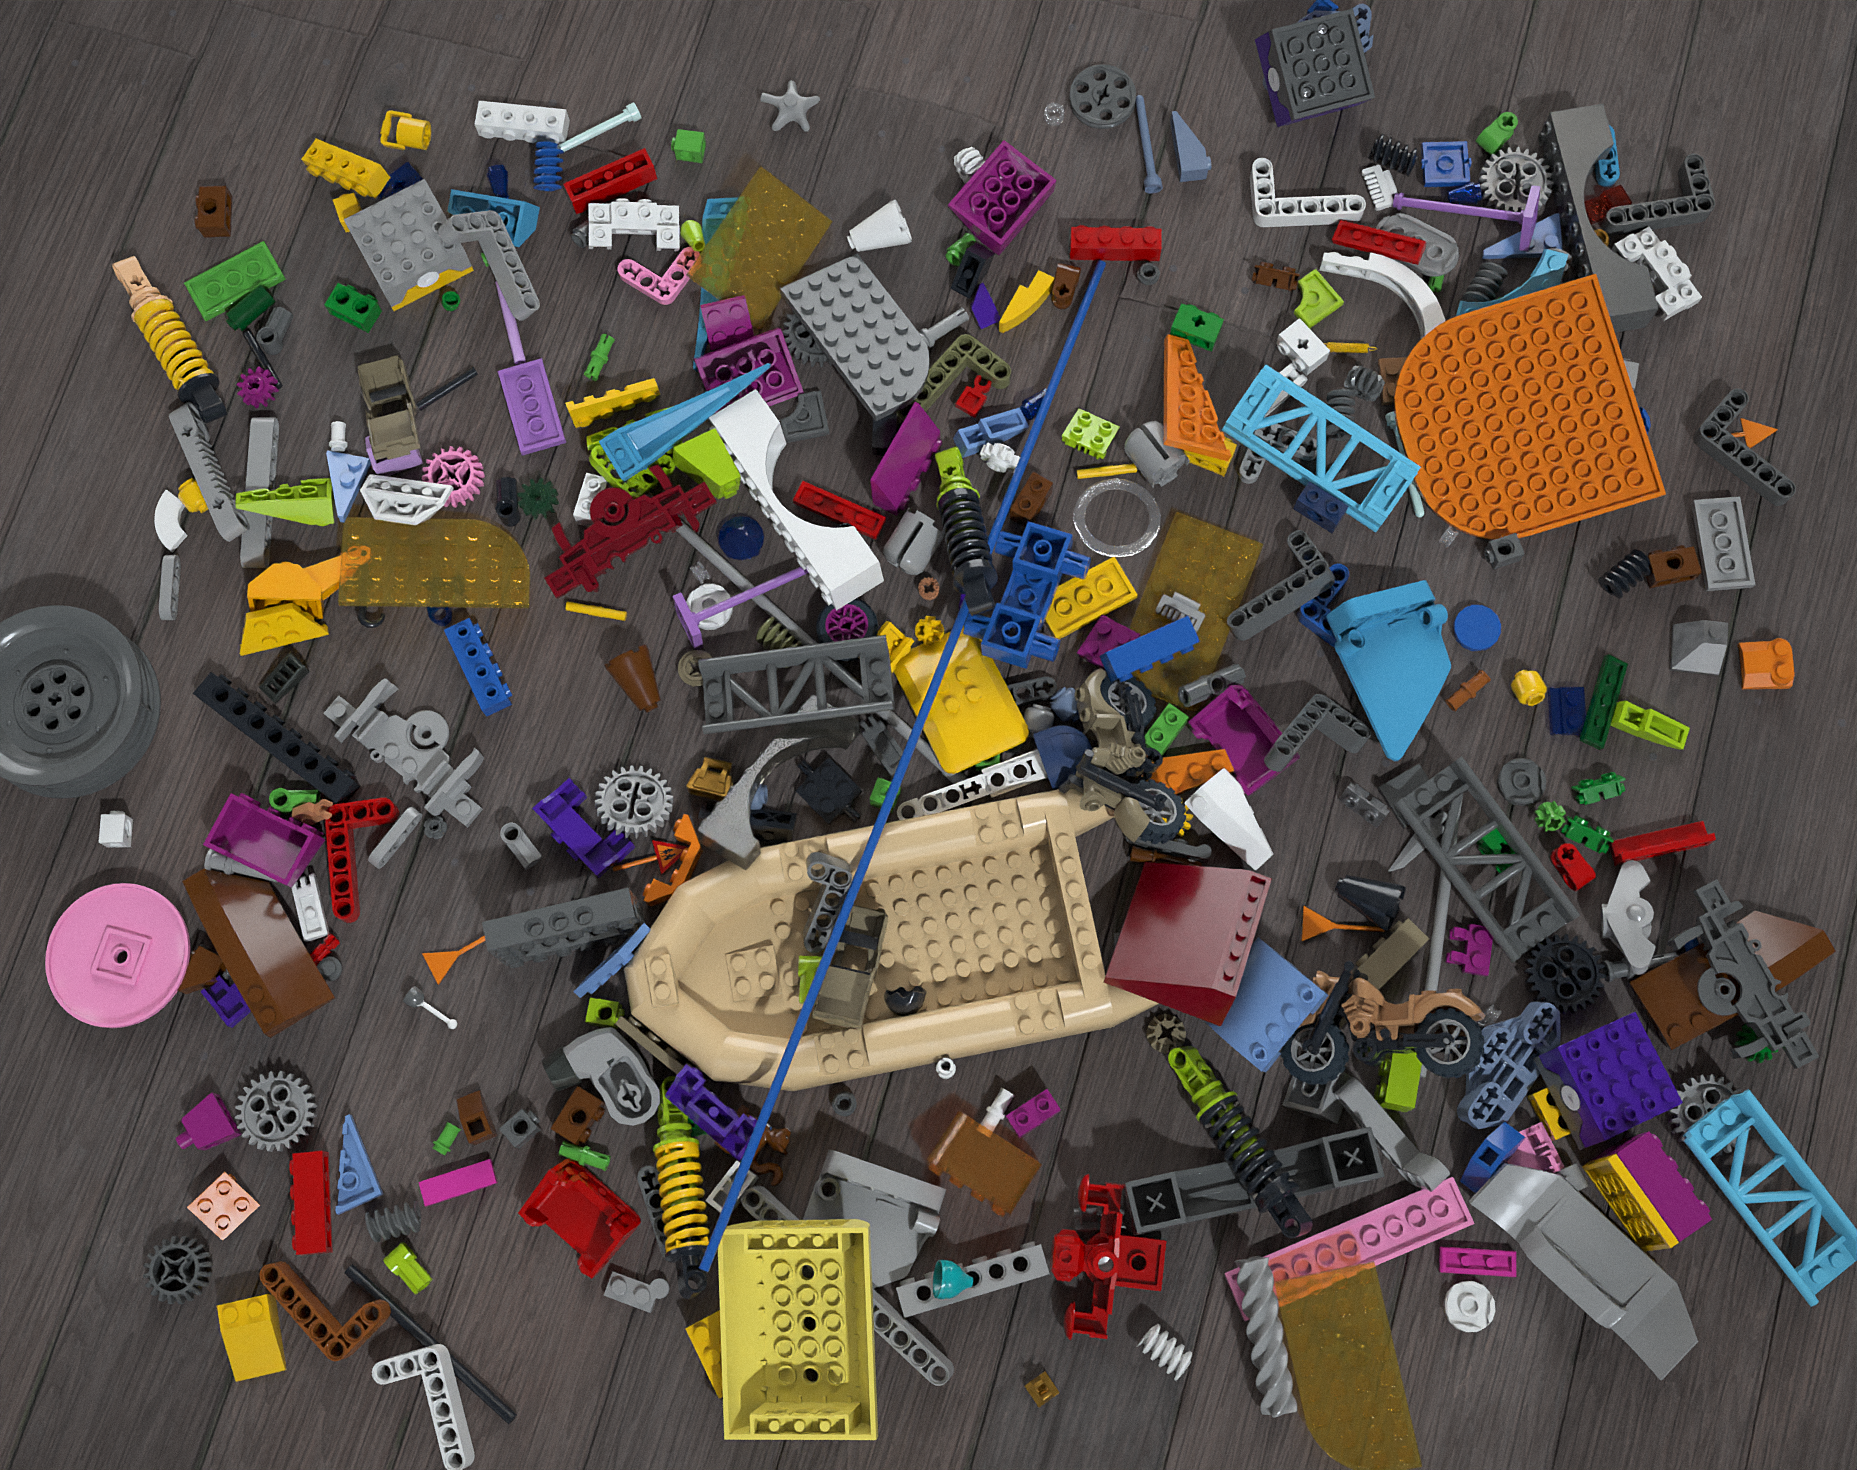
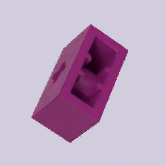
M1048 1089L1006 1115L1005 1119L1018 1139L1060 1113L1061 1109Z

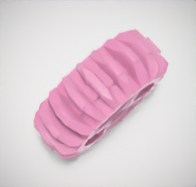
M450 446L449 452L441 448L440 455L433 453L434 460L427 459L426 463L429 467H423L425 475L421 476L422 481L436 483L437 476L442 469V476L438 478L439 481L436 484L450 485L453 489H458L451 492L444 506L448 507L451 503L453 507L457 508L458 502L465 506L466 499L469 498V500L474 501L472 494L480 495V490L477 487L484 486L481 479L485 478L484 472L481 471L483 466L481 463H478V457L472 456L469 450L464 452L460 446L456 452ZM470 471L469 480L464 485V479L468 476L467 473ZM448 472H450L452 476L455 475L459 482H457L455 479H451Z

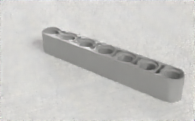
M253 417L251 419L245 492L266 488L269 491L275 490L279 423L276 417ZM244 510L250 529L242 533L241 565L243 568H267L270 560L273 517Z

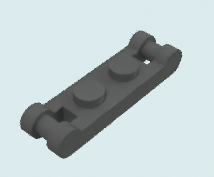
M1125 836V840L1129 845L1153 851L1157 849V852L1201 863L1208 861L1212 852L1211 848L1206 844L1195 847L1188 845V842L1182 839L1168 840L1164 844H1161V842L1151 844V841L1147 840V842L1140 840L1141 837H1138L1133 843Z

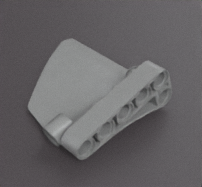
M828 1150L803 1220L859 1219L870 1224L872 1288L874 1289L903 1279L908 1275L922 1245L929 1236L933 1237L937 1231L940 1221L938 1213L946 1189L834 1150ZM830 1182L832 1192L824 1196L821 1188L824 1183ZM804 1265L802 1268L803 1276L808 1279L813 1278L814 1273Z

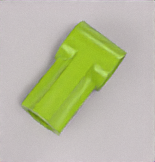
M799 956L800 1004H804L822 956Z
M401 1242L383 1261L395 1275L401 1277L414 1294H418L433 1279L418 1263L415 1253L404 1242Z

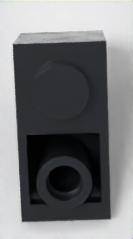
M892 413L877 421L873 419V455L884 456L898 432L897 414Z

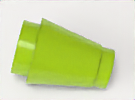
M694 220L684 222L681 226V237L694 251H702L705 248L701 225Z

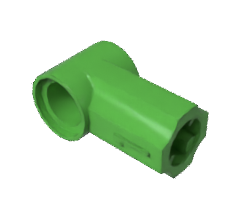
M278 788L272 791L269 796L271 806L282 814H289L293 808L307 802L316 804L321 801L319 790H286ZM282 797H287V802L282 806H278L279 800Z

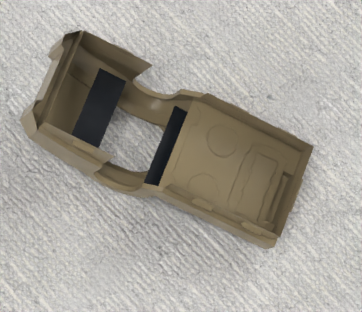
M394 355L390 358L363 363L358 366L359 384L362 387L364 400L370 412L369 414L366 411V424L375 460L386 457L390 460L411 454L410 451L420 449L415 420L417 410L403 360ZM394 400H401L405 406L404 411L382 417L377 416V413L382 412V406L385 403Z
M853 905L816 998L812 1018L823 1020L825 1023L861 1029L888 924V916L884 909L878 908V910ZM855 945L868 950L865 971L841 966L846 946Z

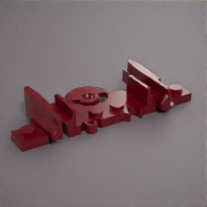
M657 464L648 469L658 479L665 492L652 498L643 495L633 499L628 492L620 488H607L600 491L594 497L590 506V516L594 524L584 531V539L572 546L565 535L562 523H557L552 527V532L559 546L565 552L559 556L564 566L544 578L554 596L558 599L581 584L587 592H598L599 582L596 578L606 574V569H615L612 566L614 558L620 557L622 562L626 563L627 557L648 545L650 538L654 544H661L663 536L660 532L668 533L671 531L674 533L676 532L675 530L683 526L678 517L679 514L680 516L684 514L694 532H698L700 523L695 516L717 503L705 481L684 493L680 485L673 486L668 476ZM628 504V516L621 524L608 526L600 521V519L605 518V520L611 523L619 522L625 515L624 505ZM611 506H615L617 508V512L615 514L609 513V508Z

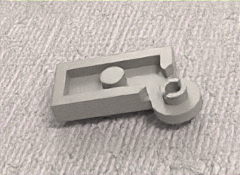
M613 1271L604 1296L651 1313L656 1298L662 1299L666 1297L670 1287L664 1279H655L649 1285Z

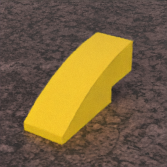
M1038 270L1029 288L1020 285L999 321V332L1004 333L1031 316L1049 296L1053 289L1055 278Z

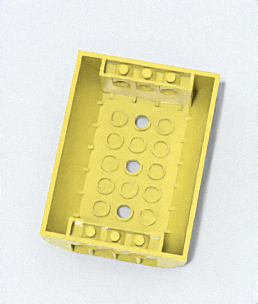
M859 1219L763 1220L726 1226L718 1246L724 1440H877L878 1418L870 1224ZM804 1265H809L813 1268V1278L808 1279L803 1276L802 1268ZM805 1317H812L815 1320L816 1327L814 1330H808L804 1326ZM808 1368L816 1370L818 1374L817 1381L812 1382L807 1379L806 1370Z

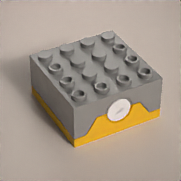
M425 179L344 219L393 311L474 271L461 243L447 244L440 238L438 230L447 221V218Z

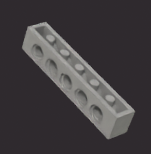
M1033 1241L1020 1245L1021 1250L1011 1253V1249L996 1252L997 1258L987 1260V1256L973 1259V1265L963 1267L962 1263L957 1264L966 1274L970 1271L976 1272L980 1279L977 1285L965 1289L956 1297L950 1299H937L934 1297V1271L924 1274V1280L915 1282L913 1277L900 1281L901 1286L897 1287L896 1290L904 1318L1049 1275L1041 1244L1035 1246ZM1023 1257L1027 1261L1026 1270L1022 1272L1016 1271L1013 1267L1014 1259ZM993 1264H998L1003 1268V1276L999 1279H994L989 1275V1268ZM921 1286H928L931 1290V1296L926 1301H922L917 1297V1290Z

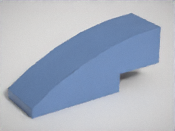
M1020 408L980 419L976 425L959 429L953 440L959 448L962 458L981 452L983 445L987 443L994 446L995 443H1002L1029 428V425Z

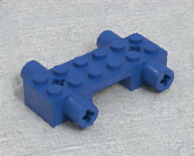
M1029 521L1023 536L1005 531L1000 532L995 553L1014 558L1011 577L1001 603H996L991 618L980 614L971 616L969 613L963 630V634L982 640L981 650L983 656L1025 669L1028 667L1031 656L1054 662L1061 640L1040 632L1062 574L1084 580L1091 563V557L1071 551L1073 547L1072 534Z

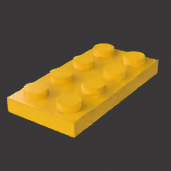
M1114 556L1089 569L1084 580L1074 577L1059 585L1045 623L1053 637L1061 639L1097 620L1101 615H1106L1136 599L1138 594Z

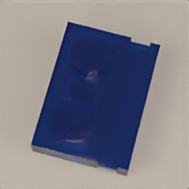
M1549 687L1550 735H1581L1586 719L1584 687Z

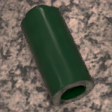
M258 285L226 314L228 317L226 323L234 331L239 329L242 332L272 306L275 300L261 285Z

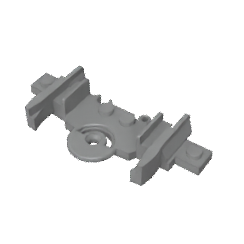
M385 678L369 692L366 699L357 709L340 696L333 701L323 714L341 727L334 735L338 741L342 743L358 725V729L352 736L368 750H373L370 757L374 762L381 763L385 757V763L403 776V782L406 785L411 780H417L418 784L414 791L416 793L423 792L431 798L424 807L430 814L438 816L445 809L467 828L483 809L466 796L467 792L472 788L466 781L476 772L484 757L474 747L472 753L454 770L450 766L451 758L442 750L449 739V727L446 720L440 714L428 710L419 711L411 715L406 721L397 715L388 717L378 709L399 689ZM413 724L416 726L413 733L414 739L419 744L430 745L434 741L438 744L428 750L416 748L411 741ZM430 731V737L427 739L423 738V732Z

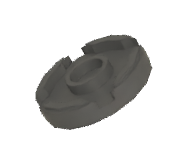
M1518 758L1509 761L1502 767L1498 774L1497 786L1505 800L1513 805L1525 806L1537 801L1544 793L1546 777L1544 771L1534 761Z

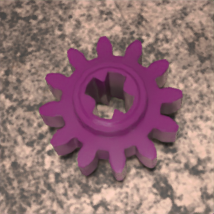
M258 366L256 372L248 368V376L240 375L244 381L243 383H237V386L242 389L237 394L243 398V402L247 405L251 404L258 408L261 403L267 407L268 399L275 401L272 393L279 392V389L273 386L278 383V380L272 377L273 373L269 370L264 371Z

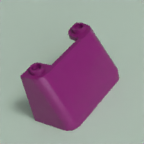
M1231 685L1189 721L1192 726L1190 729L1198 739L1209 740L1216 750H1226L1234 772L1237 775L1235 778L1247 796L1252 795L1281 773L1269 769L1264 762V758L1282 735V732L1242 685ZM1298 752L1282 771L1300 758Z

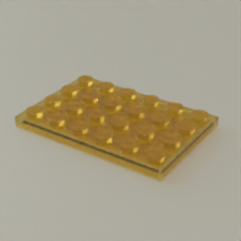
M760 166L686 276L720 301L745 295L751 324L757 329H761L782 298L780 288L793 282L833 221Z

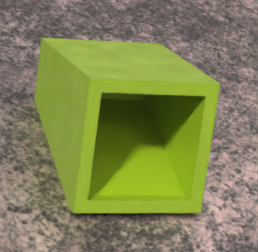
M716 428L674 447V465L698 484L705 481L712 495L717 499L722 497L728 499L737 494L741 475Z

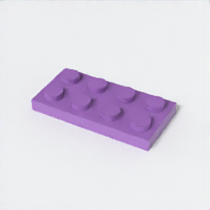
M542 358L499 370L498 374L522 456L566 443Z

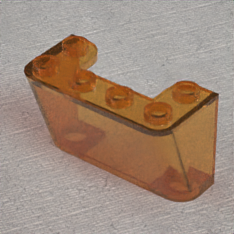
M960 1111L956 1113L926 1159L930 1171L938 1176H941L942 1173L949 1175V1182L960 1189L963 1185L972 1190L970 1193L972 1197L980 1202H983L984 1199L989 1201L993 1205L991 1210L1001 1217H1004L1005 1214L1011 1216L1042 1166L1037 1160Z

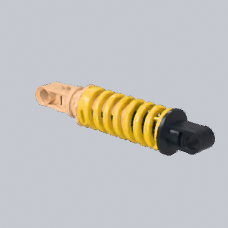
M135 256L113 263V270L130 297L129 304L134 310L131 318L144 334V338L149 343L151 350L155 352L157 360L161 362V366L172 381V385L178 390L180 401L183 403H194L205 424L226 416V408L215 392L219 387L220 381L213 371L208 369L207 361L202 359L203 355L201 351L197 350L195 341L191 340V335L186 331L185 324L180 321L178 313L174 312L172 300L168 299L167 296L161 295L156 287L151 286Z

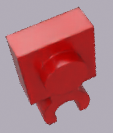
M981 375L975 378L974 388L967 386L955 403L956 408L974 418L986 402L987 396L983 394L990 391L992 383L988 381L985 386L979 385Z

